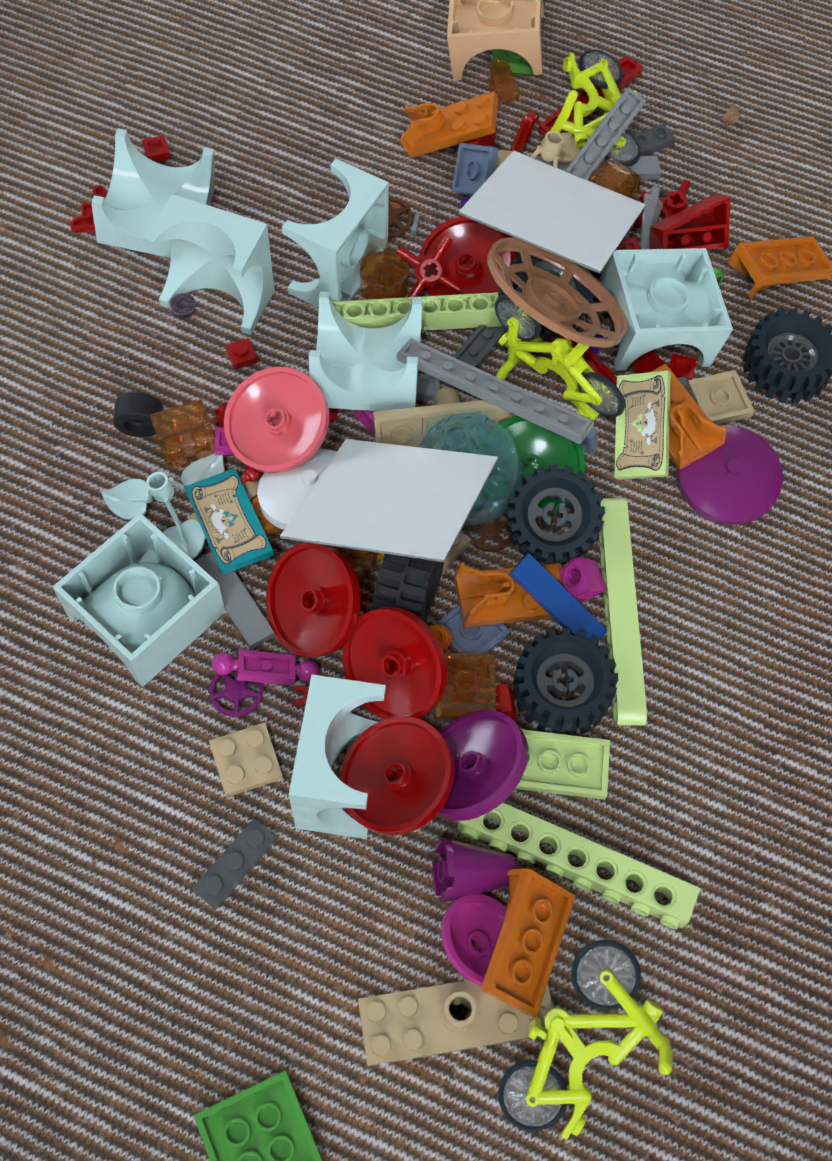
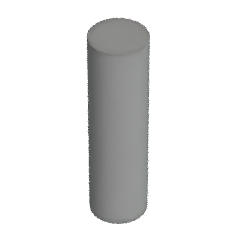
M415 214L411 229V234L416 235L420 219L418 214Z

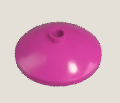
M475 894L462 896L448 907L442 920L441 936L446 954L454 967L465 978L482 986L504 923L506 907L492 897Z

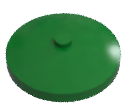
M519 416L511 417L496 426L487 436L480 450V455L498 456V461L485 483L483 491L491 503L506 512L510 496L516 484H520L523 476L527 473L532 475L538 467L543 466V469L547 470L551 464H558L557 469L563 470L564 466L567 465L572 467L571 472L576 475L579 470L585 473V458L580 444ZM546 500L538 505L539 508L543 509L549 503L555 502L550 517L556 514L559 504H562L565 508L567 507L566 504L559 500Z

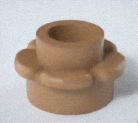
M732 104L721 120L726 123V127L729 123L733 126L741 116V113L738 112L740 107L737 108Z

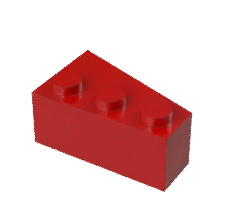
M714 194L651 225L650 249L706 248L709 250L729 247L731 197Z

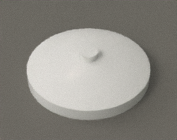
M319 449L310 460L296 469L280 473H264L258 485L257 496L260 509L265 518L274 526L284 530L337 451Z

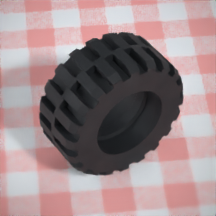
M384 554L376 583L372 610L382 607H398L412 612L426 623L439 586L444 562Z

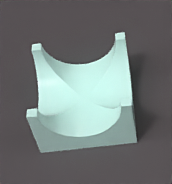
M117 128L115 133L114 168L107 196L104 199V197L94 195L92 200L97 243L171 258L169 240L162 242L156 249L146 247L144 239L171 194L210 206L215 190L214 149L204 147L201 159L193 165L169 167L145 157L134 147L129 139L127 130Z
M335 159L330 167L331 173L342 181L348 192L349 202L345 209L335 218L323 223L299 224L287 220L282 226V234L295 241L310 255L320 275L319 279L312 282L301 283L292 281L288 286V294L318 308L320 292H330L332 302L351 301L388 251L389 182L338 159Z
M171 194L144 239L146 247L156 249L164 241L169 240L170 268L165 287L159 298L160 306L170 308L173 302L180 296L193 290L204 288L221 290L232 295L241 304L244 310L241 330L243 333L251 335L275 291L267 224Z
M706 248L615 250L604 266L599 281L609 292L613 293L627 318L628 324L627 333L620 341L618 354L614 362L616 370H627L634 360L646 352L672 344H687L701 350L699 357L701 367H710L733 328Z
M320 292L316 350H310L309 377L322 390L327 400L328 408L385 411L415 407L418 357H407L406 364L397 360V353L411 338L419 342L421 340L423 298H412L409 311L397 323L383 328H364L350 323L337 312L331 301L330 292Z
M311 675L289 790V799L296 829L367 839L368 829L345 813L342 808L366 810L368 793L354 790L345 785L337 778L331 768L338 755L346 747L351 745L366 729L378 722L351 713V711L367 702L384 701L386 685Z

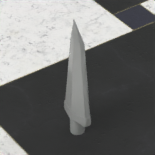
M652 187L650 194H644L643 200L646 205L643 209L640 247L642 250L650 248V226L658 222L663 203L659 200V187Z

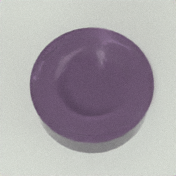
M178 294L170 302L172 313L177 318L186 319L193 316L196 312L195 299L189 294Z

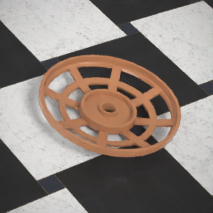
M517 238L500 239L491 247L487 256V263L496 283L519 308L540 324L565 338L592 347H612L619 344L627 333V318L618 301L599 280L580 265ZM503 252H520L523 264H513L508 267L499 254ZM530 255L545 260L564 272L559 278L546 270L535 267L532 264ZM497 264H498V265L501 267V269L505 272V273H504V276L502 275L501 271L499 270ZM526 272L529 279L525 283L515 273ZM574 277L582 283L601 303L590 304L576 289L568 284L571 278ZM511 280L522 289V293L514 290ZM608 311L614 323L615 332L600 328V320L596 312ZM582 313H587L591 324L578 318ZM575 324L588 331L577 332L571 325ZM599 334L610 338H595L593 336Z

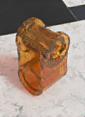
M502 59L492 61L490 64L491 76L488 79V86L491 92L495 91L498 96V104L518 101L520 96L519 86L513 76L509 63Z

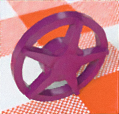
M216 674L209 686L210 700L214 708L223 715L229 717L245 716L253 712L261 703L263 684L257 682L259 687V693L248 689L247 681L232 680L228 675ZM223 677L226 682L225 690L214 694L216 683ZM226 697L228 701L234 703V711L223 708L217 703L216 699ZM247 697L257 698L251 706L238 711L239 703L243 702Z

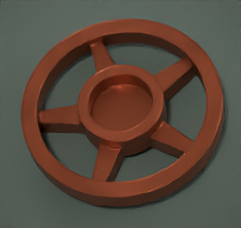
M389 196L388 228L396 226L400 231L388 233V238H397L405 234L410 228L412 212L408 204L402 199ZM390 202L397 203L403 208L396 210L391 207ZM407 213L408 222L403 227L399 222V216Z
M497 506L477 508L466 520L465 534L471 538V545L476 549L485 552H496L505 549L511 543V534L506 541L500 536L501 530L506 528L507 522L500 523L497 519L492 518L491 512L506 516V512ZM487 512V518L483 519L480 524L471 522L477 515ZM469 527L479 530L481 538L478 542L471 536ZM486 540H495L499 543V545L486 546L482 544Z

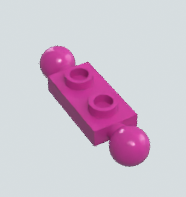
M238 650L237 659H233L226 652H220L213 657L211 662L212 669L219 675H227L232 670L236 671V680L293 685L295 676H298L303 682L310 683L311 675H319L320 673L316 662L305 660L297 665L295 664V655Z

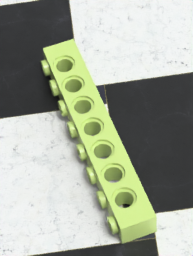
M501 803L483 816L471 820L458 821L457 830L461 831L463 837L471 841H478L479 839L489 843V847L492 850L503 853L507 851L517 856L518 861L528 866L539 865L545 868L547 874L555 878L561 879L564 876L573 880V884L582 890L591 891L593 889L598 891L609 902L616 904L623 902L632 906L631 910L642 916H649L650 914L660 919L661 924L672 929L683 928L689 923L700 888L505 803ZM494 819L498 823L499 828L489 830L484 826L483 821ZM521 831L526 835L527 840L517 842L512 838L511 833ZM549 843L553 846L555 853L551 855L544 854L540 850L539 845ZM568 856H578L582 860L583 866H572L568 861ZM599 867L606 868L610 872L611 879H601L596 869ZM625 881H635L639 886V892L629 891ZM655 892L663 893L668 899V905H660L655 900Z

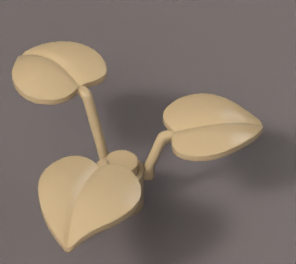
M550 131L546 133L542 145L537 146L531 158L535 159L540 153L544 161L553 162V167L557 168L558 161L571 163L579 153L580 148L575 145V137L570 132L559 134ZM498 151L495 171L512 151Z

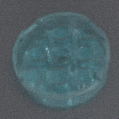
M477 413L454 414L430 427L419 445L420 448L498 456V461L464 526L485 524L507 511L510 496L515 497L516 495L514 487L517 483L521 484L524 476L522 453L507 430L496 421Z

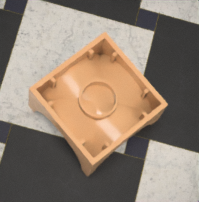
M450 0L447 41L453 81L462 80L463 69L473 56L491 49L513 51L528 61L533 70V75H543L541 17H544L543 0Z

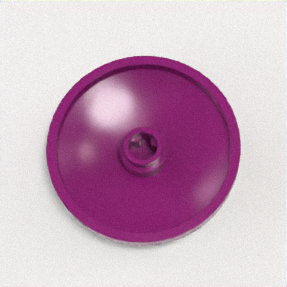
M724 425L726 428L725 444L681 470L676 466V479L685 501L701 516L720 524H746L762 517L778 499L783 484L782 467L774 449L761 436L740 426Z
M492 710L476 711L454 720L439 732L446 739L453 753L455 777L450 796L437 814L438 816L453 821L475 819L498 807L515 790L527 765L528 743L521 728L509 716Z

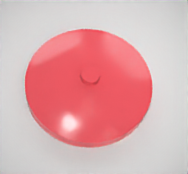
M289 367L266 368L249 376L233 392L224 415L225 437L232 452L247 466L264 473L285 472L296 469L306 463L321 447L329 426V408L322 390L309 376Z

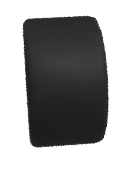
M141 392L122 394L115 402L113 416L115 428L121 433L134 437H148L157 434L162 426V403L156 397Z

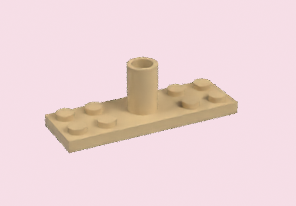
M445 387L439 389L434 394V405L373 412L375 442L446 451L481 448L487 436L496 426L517 415L485 400L460 402L458 392L453 388Z
M470 980L358 999L367 1067L531 1039L528 1037V1030L534 1017L528 1016L481 991L482 986ZM548 984L537 1015L541 1019V1027L546 1029L545 1016L548 1011L553 1009ZM453 1006L463 1007L467 1012L466 1020H455L450 1015L449 1008Z

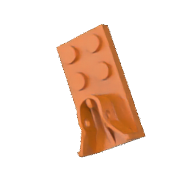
M493 91L443 108H439L434 103H425L418 106H408L406 104L404 110L411 122L410 127L401 136L400 142L409 156L413 158L493 134L496 130L498 96ZM425 109L427 110V112L423 113L421 112V110Z
M814 236L739 243L727 261L732 268L745 276L751 275L756 284L748 294L750 299H753L758 291L766 290L776 284L832 279V263Z
M664 364L652 372L669 371L671 373L669 457L681 470L724 445L726 428L724 425L718 426L711 422L669 367Z
M464 563L458 565L453 580L464 628L553 618L508 575L513 568L479 571L465 566ZM561 564L542 565L564 587L559 570L562 569Z
M510 869L507 873V876H509L510 899L506 906L504 923L481 991L528 1016L537 1017L576 895L531 869Z

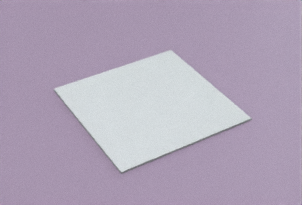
M513 151L460 209L458 214L600 273L646 204Z
M346 439L290 520L280 538L445 562L498 461V456Z

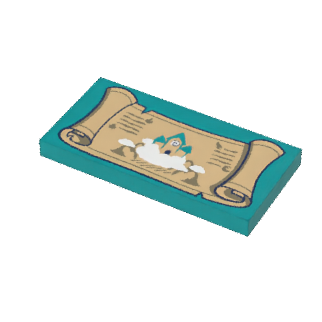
M235 468L184 486L222 575L274 556L273 549Z

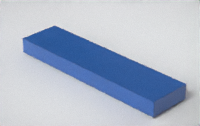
M530 553L526 554L508 574L562 628H570V635L576 636L578 630L586 632L584 639L590 641L592 636L600 641L608 631Z

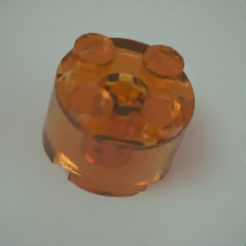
M609 158L599 171L595 170L592 172L588 181L631 198L633 193L637 195L639 191L641 176L617 160Z
M383 248L382 252L376 253L373 250L363 257L360 263V290L362 297L366 300L405 298L407 296L410 269L407 261L395 254L396 250Z

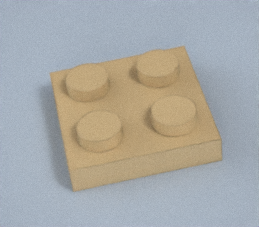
M736 370L688 380L691 385L690 392L694 393L697 404L712 423L719 425L753 416L754 409Z
M266 723L209 740L226 798L283 779Z

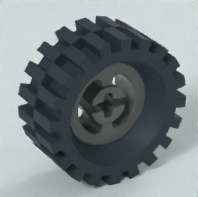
M551 464L547 470H544L543 466L536 468L532 475L527 473L523 476L520 484L517 483L514 487L506 509V529L511 534L510 540L512 544L519 546V552L523 556L530 553L537 561H544V565L553 563L565 565L569 560L581 557L594 544L604 524L602 517L605 514V506L600 504L603 499L601 492L595 493L594 491L596 484L592 479L587 483L584 480L585 473L579 470L576 475L571 472L572 467L567 465L564 466L563 470L557 469L558 464ZM546 500H559L566 504L572 514H568L566 508L559 504L556 512L558 519L553 531L561 529L564 525L568 526L569 530L559 535H551L542 531L538 527L536 520L541 521L543 528L548 530L551 524L550 514L555 502L549 503L543 509L539 508L538 505Z
M562 628L560 635H556L555 629L548 630L545 639L541 634L534 637L532 645L528 643L519 657L512 684L514 685V699H518L516 707L519 713L524 710L526 711L525 720L529 724L534 720L538 722L536 730L544 732L546 727L551 728L552 733L560 734L562 730L566 731V735L575 736L577 729L580 730L581 734L589 732L591 725L596 727L601 722L603 716L606 715L616 694L618 673H613L616 668L615 660L607 661L610 653L607 647L604 646L599 650L597 648L599 640L592 636L590 641L584 639L586 633L584 631L578 630L576 636L570 635V628ZM562 670H566L563 679L564 686L568 687L565 694L566 701L561 700L562 695L564 693L563 684L560 683L562 677ZM556 671L553 677L549 678L546 676L549 673ZM575 693L581 694L580 697L569 701Z

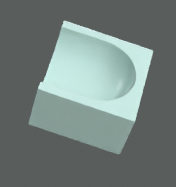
M141 513L135 516L53 586L67 616L74 622L80 619L89 626L121 659L134 679L142 687L226 612L219 583Z

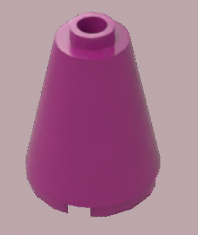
M440 838L434 850V853H439L438 863H433L432 868L434 891L436 896H441L440 902H448L462 896L481 894L509 887L508 871L510 869H520L518 861H515L513 855L447 838Z

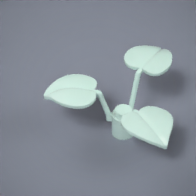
M208 455L190 464L181 475V482L183 484L175 481L173 477L168 478L163 472H154L147 478L146 482L141 479L127 480L112 489L102 491V496L109 509L115 515L125 520H132L139 513L145 515L147 503H151L153 497L159 502H164L176 526L166 529L163 534L193 560L201 553L204 547L205 535L199 522L194 519L187 520L181 524L170 503L174 495L173 486L185 491L184 486L225 472L223 455Z

